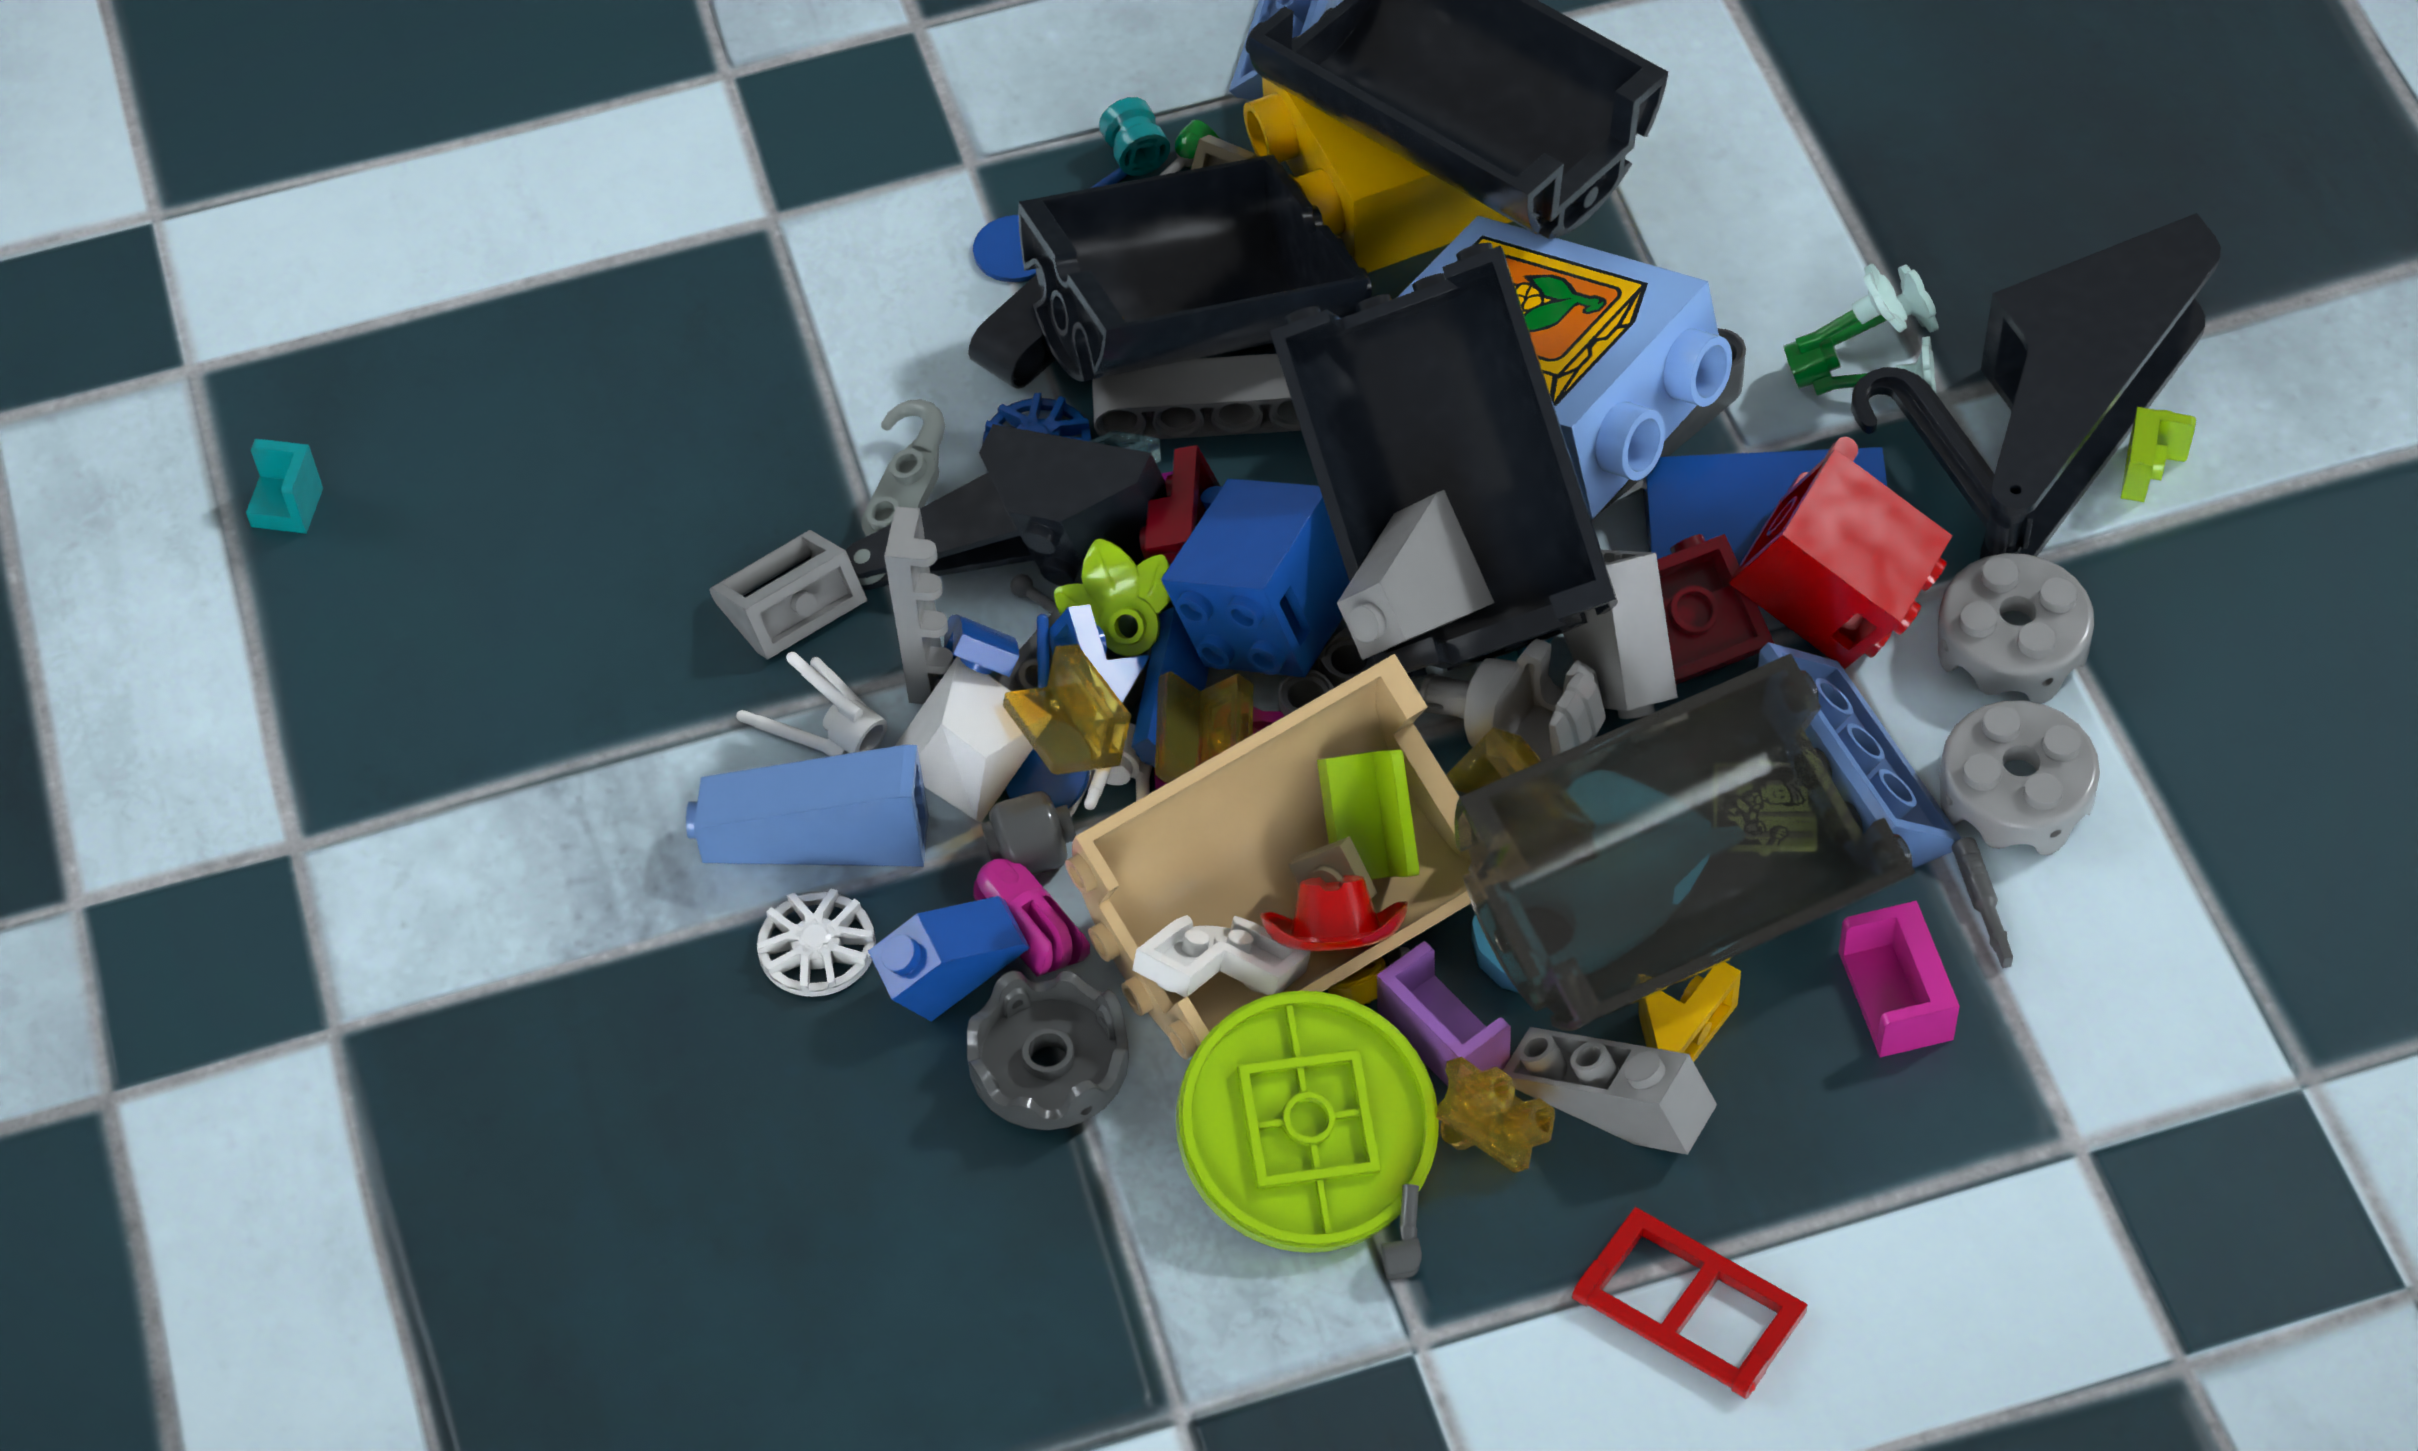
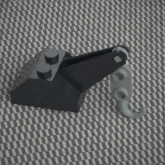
M922 399L908 400L898 404L887 413L881 423L882 429L888 431L899 420L909 416L922 418L923 426L917 438L905 450L898 452L889 462L862 517V529L866 537L854 542L846 549L863 590H872L889 585L884 555L895 507L920 508L925 539L934 542L937 548L938 558L933 565L929 566L930 574L943 576L1034 560L1041 575L1055 585L1083 584L1081 577L1083 562L1087 551L1096 539H1104L1120 547L1133 560L1136 566L1145 560L1140 547V529L1147 525L1148 501L1167 497L1166 482L1152 454L1149 452L993 424L979 451L988 473L925 506L939 477V445L943 439L945 422L942 412L933 403Z

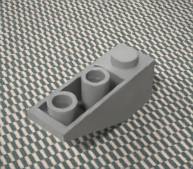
M1534 1027L1528 1029L1500 1074L1506 1085L1629 1143L1686 1155L1690 1152L1717 1106L1689 1054Z

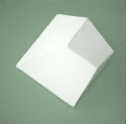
M956 657L895 746L917 745L924 787L976 821L982 822L1051 724V721L992 676L970 669L961 662L960 657Z

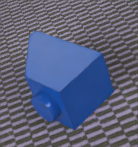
M1000 896L917 913L869 949L868 953L891 999L932 1022L1030 947L1006 901Z

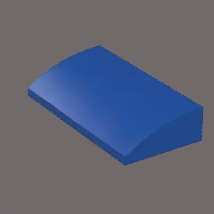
M1858 448V454L1853 462L1887 486L1883 448ZM1830 449L1660 457L1653 470L1643 478L1642 486L1649 552L1656 553L1657 559L1670 555V548L1688 537L1703 534L1705 541L1725 534L1740 565L1779 500L1787 493L1793 481L1801 473L1810 472L1825 458Z

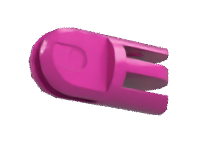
M994 859L982 866L974 882L973 896L976 901L1000 896L1006 901L1030 947L1019 957L1036 977L1084 961L1090 954V943L1026 867L1020 863H1013L1008 859Z

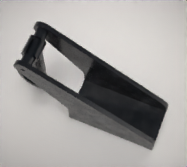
M2195 213L1992 294L1981 371L2011 410L1995 474L1931 386L1919 375L1906 369L1883 367L1873 370L1859 379L1853 388L1851 411L1855 421L1863 432L1867 434L1874 433L1877 427V418L1868 400L1874 395H1887L1891 397L1987 528L1979 560L1987 556L2003 553L2028 554L2037 557L2130 434L2137 407L2149 408L2202 337L2205 329V314L2195 297L2218 267L2221 246L2216 236L2199 215Z

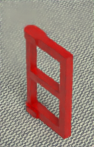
M1634 1207L1598 1258L1592 1262L1576 1284L1572 1293V1299L1586 1307L1590 1306L1718 1380L1744 1399H1747L1756 1389L1767 1368L1806 1314L1808 1306L1805 1302L1637 1207ZM1642 1236L1700 1269L1662 1324L1603 1291ZM1717 1280L1722 1281L1777 1313L1739 1369L1680 1335V1332Z

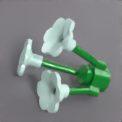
M1871 263L1864 267V282L1868 288V295L1852 303L1851 311L1818 330L1798 337L1794 342L1783 345L1798 388L1801 389L1813 384L1817 396L1835 389L1854 388L1859 379L1868 373L1832 376L1831 371L1841 368L1835 345L1885 321H1889L1900 333L1907 328L1905 320H1907V316L1912 314L1922 327H1926L1930 333L1938 330L1935 305L1930 295L1925 291L1919 274L1914 269L1910 270L1906 264L1898 267L1902 294L1896 296L1890 281L1880 274L1874 264ZM1930 336L1922 337V349L1916 363L1896 365L1895 368L1906 369L1919 375L1936 393Z

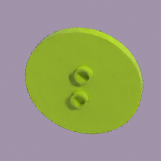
M1287 991L1256 999L1238 1008L1219 1022L1203 1039L1189 1062L1178 1093L1176 1105L1177 1142L1185 1169L1195 1189L1215 1214L1229 1226L1246 1237L1277 1249L1305 1253L1329 1252L1361 1243L1376 1235L1400 1216L1402 1186L1404 1184H1414L1419 1186L1420 1191L1432 1167L1437 1148L1439 1132L1437 1100L1431 1079L1420 1056L1407 1038L1383 1016L1365 1005L1335 994L1319 991Z

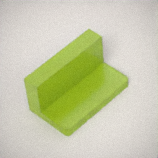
M1374 750L1317 759L1328 843L1331 844L1350 836L1371 880L1385 877H1411L1419 875V862L1402 750Z

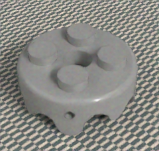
M2014 553L1984 557L1970 563L1958 572L1944 591L1938 616V656L1941 666L1948 672L1959 666L1963 667L1974 678L1980 691L1987 695L2018 691L2025 693L2031 702L2045 703L2058 693L2068 674L2077 666L2084 667L2087 661L2094 630L2093 606L2086 590L2079 581L2063 567L2051 561L2028 554ZM2008 611H2020L2027 614L2032 619V622L2022 626L2012 625L2006 622L2001 615Z
M2001 701L1985 705L1967 714L1955 725L1945 741L1939 770L1941 809L1952 825H1956L1963 820L1971 823L1981 833L1984 842L1992 848L2000 849L2010 845L2028 844L2034 846L2041 855L2053 854L2066 843L2075 825L2086 814L2090 815L2092 812L2100 776L2098 754L2090 737L2078 723L2063 712L2044 704L2029 701ZM2012 760H2023L2033 765L2036 772L2030 776H2016L2007 771L2004 764Z

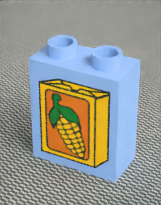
M1477 216L1398 297L1414 292L1412 284L1416 281L1434 274L1444 273L1442 267L1457 262L1456 254L1465 248L1487 242L1491 243L1493 248L1498 246L1503 248L1590 518L1594 519L1629 479L1634 481L1641 480L1653 470L1662 453L1664 441L1697 405L1705 407L1715 402L1728 382L1732 367V350L1727 339L1719 336L1708 281L1559 238L1548 239L1539 233L1535 234L1524 228Z

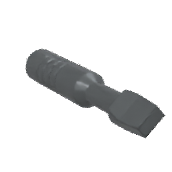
M1971 837L1959 839L1952 845V851L1972 905L1982 915L1990 937L1989 944L1996 952L2001 967H2011L2013 955L2007 940V931H2004L1996 910L1998 899L1976 840Z

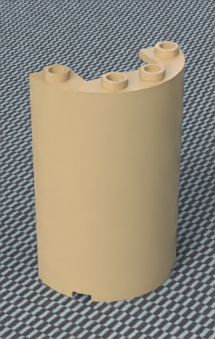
M1395 654L1075 836L1072 844V857L1065 861V865L1073 883L1082 893L1095 924L1088 929L1090 940L1103 960L1109 962L1113 959L1125 979V982L1121 984V988L1133 1011L1139 1016L1149 1013L1157 1025L1169 1037L1173 1047L1183 1059L1187 1060L1193 1057L1203 1039L1226 1016L1238 1008L1268 995L1255 992L1247 988L1242 982L1219 971L1191 995L1183 997L1176 992H1170L1161 988L1156 982L1132 970L1136 949L1168 924L1186 915L1193 921V926H1219L1231 928L1234 916L1244 918L1264 927L1260 916L1263 912H1274L1294 919L1299 885L1289 864L1297 856L1329 844L1317 759L1374 750H1402L1420 873L1417 876L1385 877L1372 880L1377 890V893L1371 898L1376 914L1396 902H1408L1404 922L1392 936L1379 943L1360 948L1336 951H1311L1307 971L1283 992H1323L1529 869L1496 815L1477 825L1414 725L1415 720L1428 706Z

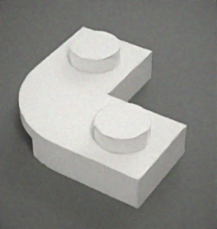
M1186 915L1168 924L1136 949L1132 970L1156 982L1161 988L1170 992H1176L1183 997L1191 995L1219 971L1242 982L1247 988L1255 992L1272 995L1283 992L1307 971L1311 951L1296 950L1283 946L1272 939L1264 927L1241 917L1234 916L1231 928L1219 926H1193V921Z

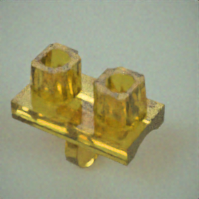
M1462 1056L1447 1061L1445 1072L1448 1076V1089L1445 1098L1438 1105L1436 1118L1442 1121L1440 1134L1443 1141L1457 1150H1464L1475 1145L1513 1173L1529 1169L1532 1147L1548 1143L1551 1140L1555 1120L1554 1108L1540 1098L1527 1102L1519 1099L1514 1095L1515 1087L1512 1078L1497 1066L1481 1071Z

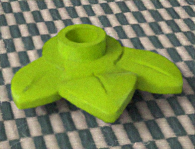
M1096 539L1087 551L1083 562L1081 576L1083 584H1067L1054 590L1055 604L1060 615L1068 607L1090 604L1096 625L1100 626L1104 632L1107 647L1114 653L1122 656L1140 655L1148 651L1158 639L1160 633L1159 613L1171 600L1161 578L1170 565L1166 557L1160 554L1152 556L1136 566L1133 560L1120 547L1104 539ZM1125 614L1134 617L1138 624L1137 633L1132 638L1124 636L1119 630V621Z

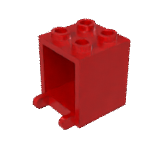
M1849 437L1839 438L1831 446L1820 463L1810 472L1801 473L1793 481L1787 493L1779 500L1729 581L1730 585L1832 660L1838 661L1844 669L1849 667L1863 654L1870 658L1874 657L1885 645L1892 631L1901 635L1911 625L1921 609V605L1915 599L1921 589L1927 591L1942 574L1947 562L1941 558V555L1953 536L1853 462L1858 454V446Z

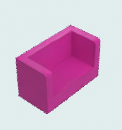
M1912 901L1846 917L1842 922L1838 952L1879 1057L1954 1040L1960 1005L1918 902Z

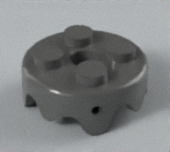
M1011 971L1002 975L997 980L990 999L977 1014L971 1017L967 1028L968 1065L970 1077L978 1096L995 1114L1010 1123L1029 1129L1053 1130L1068 1128L1089 1120L1105 1109L1118 1094L1126 1078L1129 1063L1127 1032L1117 996L1110 989L1103 993L1097 991L1078 975L1069 971H1062L1056 978L1045 982L1029 981L1019 971ZM1044 1047H1056L1066 1053L1065 1058L1060 1063L1050 1067L1037 1065L1031 1060L1032 1056Z

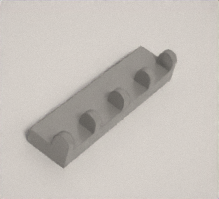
M896 506L884 557L909 703L924 704L941 680L938 679L939 674H945L954 660L952 652L941 646L940 637L947 633L948 621L946 615L936 611L935 600L943 593L940 577L930 574L929 568L938 558L936 545L931 540L925 539L920 508Z

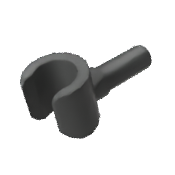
M1404 1184L1402 1186L1399 1227L1401 1240L1381 1244L1383 1266L1388 1280L1412 1277L1420 1268L1422 1252L1417 1238L1418 1229L1416 1228L1419 1186L1414 1184Z

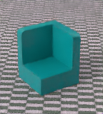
M255 439L251 447V453L260 477L246 511L250 526L307 534L323 491V485L310 446L308 444Z

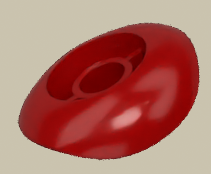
M1344 875L1339 882L1327 883L1320 877L1303 880L1299 883L1294 919L1274 912H1263L1260 916L1267 933L1272 939L1283 946L1304 951H1336L1372 945L1392 936L1404 922L1408 902H1396L1376 914L1364 877Z

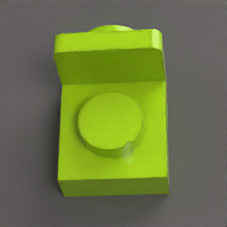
M2137 407L2128 443L2121 499L2145 502L2150 479L2162 480L2166 459L2182 462L2187 460L2196 426V418L2194 416L2174 413L2169 410Z

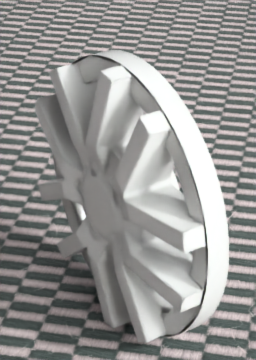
M832 888L828 892H810L798 896L795 893L787 895V901L775 909L771 907L766 911L767 918L762 924L758 935L757 952L763 971L781 989L796 995L811 997L833 994L856 982L870 966L872 959L868 950L876 945L874 927L868 914L855 898L851 900L839 895L838 890ZM819 905L814 913L807 906ZM834 907L843 909L832 921L828 919ZM795 911L802 921L794 924L786 916ZM856 918L863 929L850 928L849 925ZM775 927L783 933L770 938ZM850 944L865 946L862 952L850 948L843 947L842 945ZM791 950L772 961L769 957L770 954ZM834 962L853 965L845 974L835 978ZM800 966V981L790 979L782 974ZM825 968L827 982L810 983L811 969Z

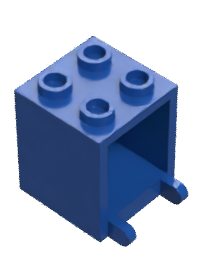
M1227 479L1223 487L1213 486L1201 494L1200 499L1207 511L1161 578V581L1204 667L1305 678L1343 618L1337 602L1350 583L1320 487L1317 485Z

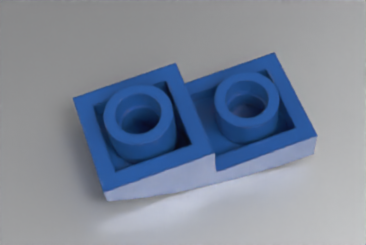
M957 614L949 617L948 631L944 635V648L952 652L954 660L956 657H960L964 665L979 673L991 674L995 671L1010 677L1019 658V647L1014 637Z

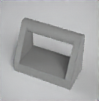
M811 530L801 534L709 589L717 606L755 651L767 660L867 601L846 550ZM811 557L810 560H808L807 562H805V563H803L802 565L798 566L797 568L791 570L790 572L786 573L785 575L781 576L780 578H778V579L774 580L773 582L769 583L768 585L762 587L761 589L757 590L756 592L752 593L751 595H749V596H747V597H744V595L748 594L749 592L753 591L754 589L760 587L761 585L765 584L766 582L772 580L773 578L777 577L778 575L782 574L783 572L789 570L790 568L794 567L795 565H797V564L801 563L802 561L806 560L807 558Z

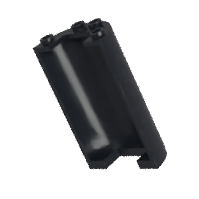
M1343 0L1335 8L1326 10L1319 21L1303 34L1293 38L1294 11L1284 6L1267 21L1258 23L1251 30L1245 46L1254 69L1264 79L1531 232L1539 233L1548 239L1561 237L1583 224L1603 205L1620 184L1632 166V163L1626 160L1625 156L1634 149L1637 133L1643 137H1648L1659 111L1668 78V71L1538 0Z
M1489 242L1476 244L1461 250L1456 254L1457 262L1442 267L1444 273L1434 274L1413 283L1414 292L1395 299H1391L1390 294L1368 298L1356 305L1357 313L1344 318H1340L1328 310L1321 312L1318 306L1303 308L1287 315L1284 318L1286 325L1270 330L1349 581L1352 580L1394 513L1439 491L1445 490L1494 600L1493 604L1456 621L1373 655L1377 664L1395 654L1410 679L1427 675L1425 667L1430 665L1441 669L1447 668V671L1483 662L1485 658H1496L1526 648L1535 639L1548 640L1588 623L1584 612L1595 608L1597 615L1605 614L1618 603L1503 248L1501 246L1493 248Z

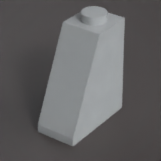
M1442 490L1393 514L1337 604L1362 660L1480 610L1493 604L1494 600L1445 490Z
M1601 550L1618 603L1605 614L1597 615L1595 608L1584 612L1588 623L1565 632L1563 635L1574 662L1580 660L1595 670L1604 709L1617 710L1618 717L1622 719L1648 716L1655 713L1654 704L1678 698L1657 555L1653 552Z

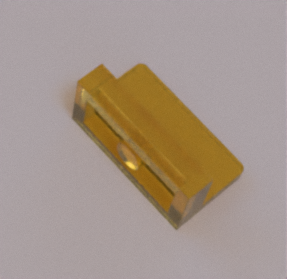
M1078 644L1055 647L1047 687L1005 693L1003 707L1051 773L1059 775L1120 766L1131 714Z
M1172 671L1160 675L1158 680L1155 755L1156 776L1169 783L1250 737L1253 734L1254 684L1237 673L1200 691Z

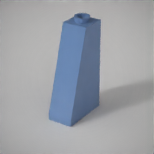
M899 745L701 777L698 801H689L687 805V837L697 840L702 863L924 867L929 813L917 745Z

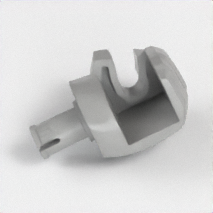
M1539 639L1531 642L1517 661L1485 658L1478 666L1471 681L1452 679L1432 673L1425 677L1420 689V695L1428 706L1424 711L1425 713L1450 715L1464 719L1465 732L1471 746L1486 758L1506 768L1528 773L1554 775L1566 770L1592 744L1606 719L1602 694L1595 670L1580 660H1576L1565 675L1563 688L1557 687L1548 674L1552 650L1551 644Z

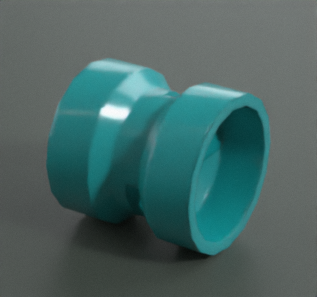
M1127 97L1116 101L1103 112L1099 120V130L1108 145L1113 148L1114 157L1124 173L1131 176H1141L1154 171L1166 161L1170 153V142L1160 126L1156 125V117L1145 100L1138 97Z

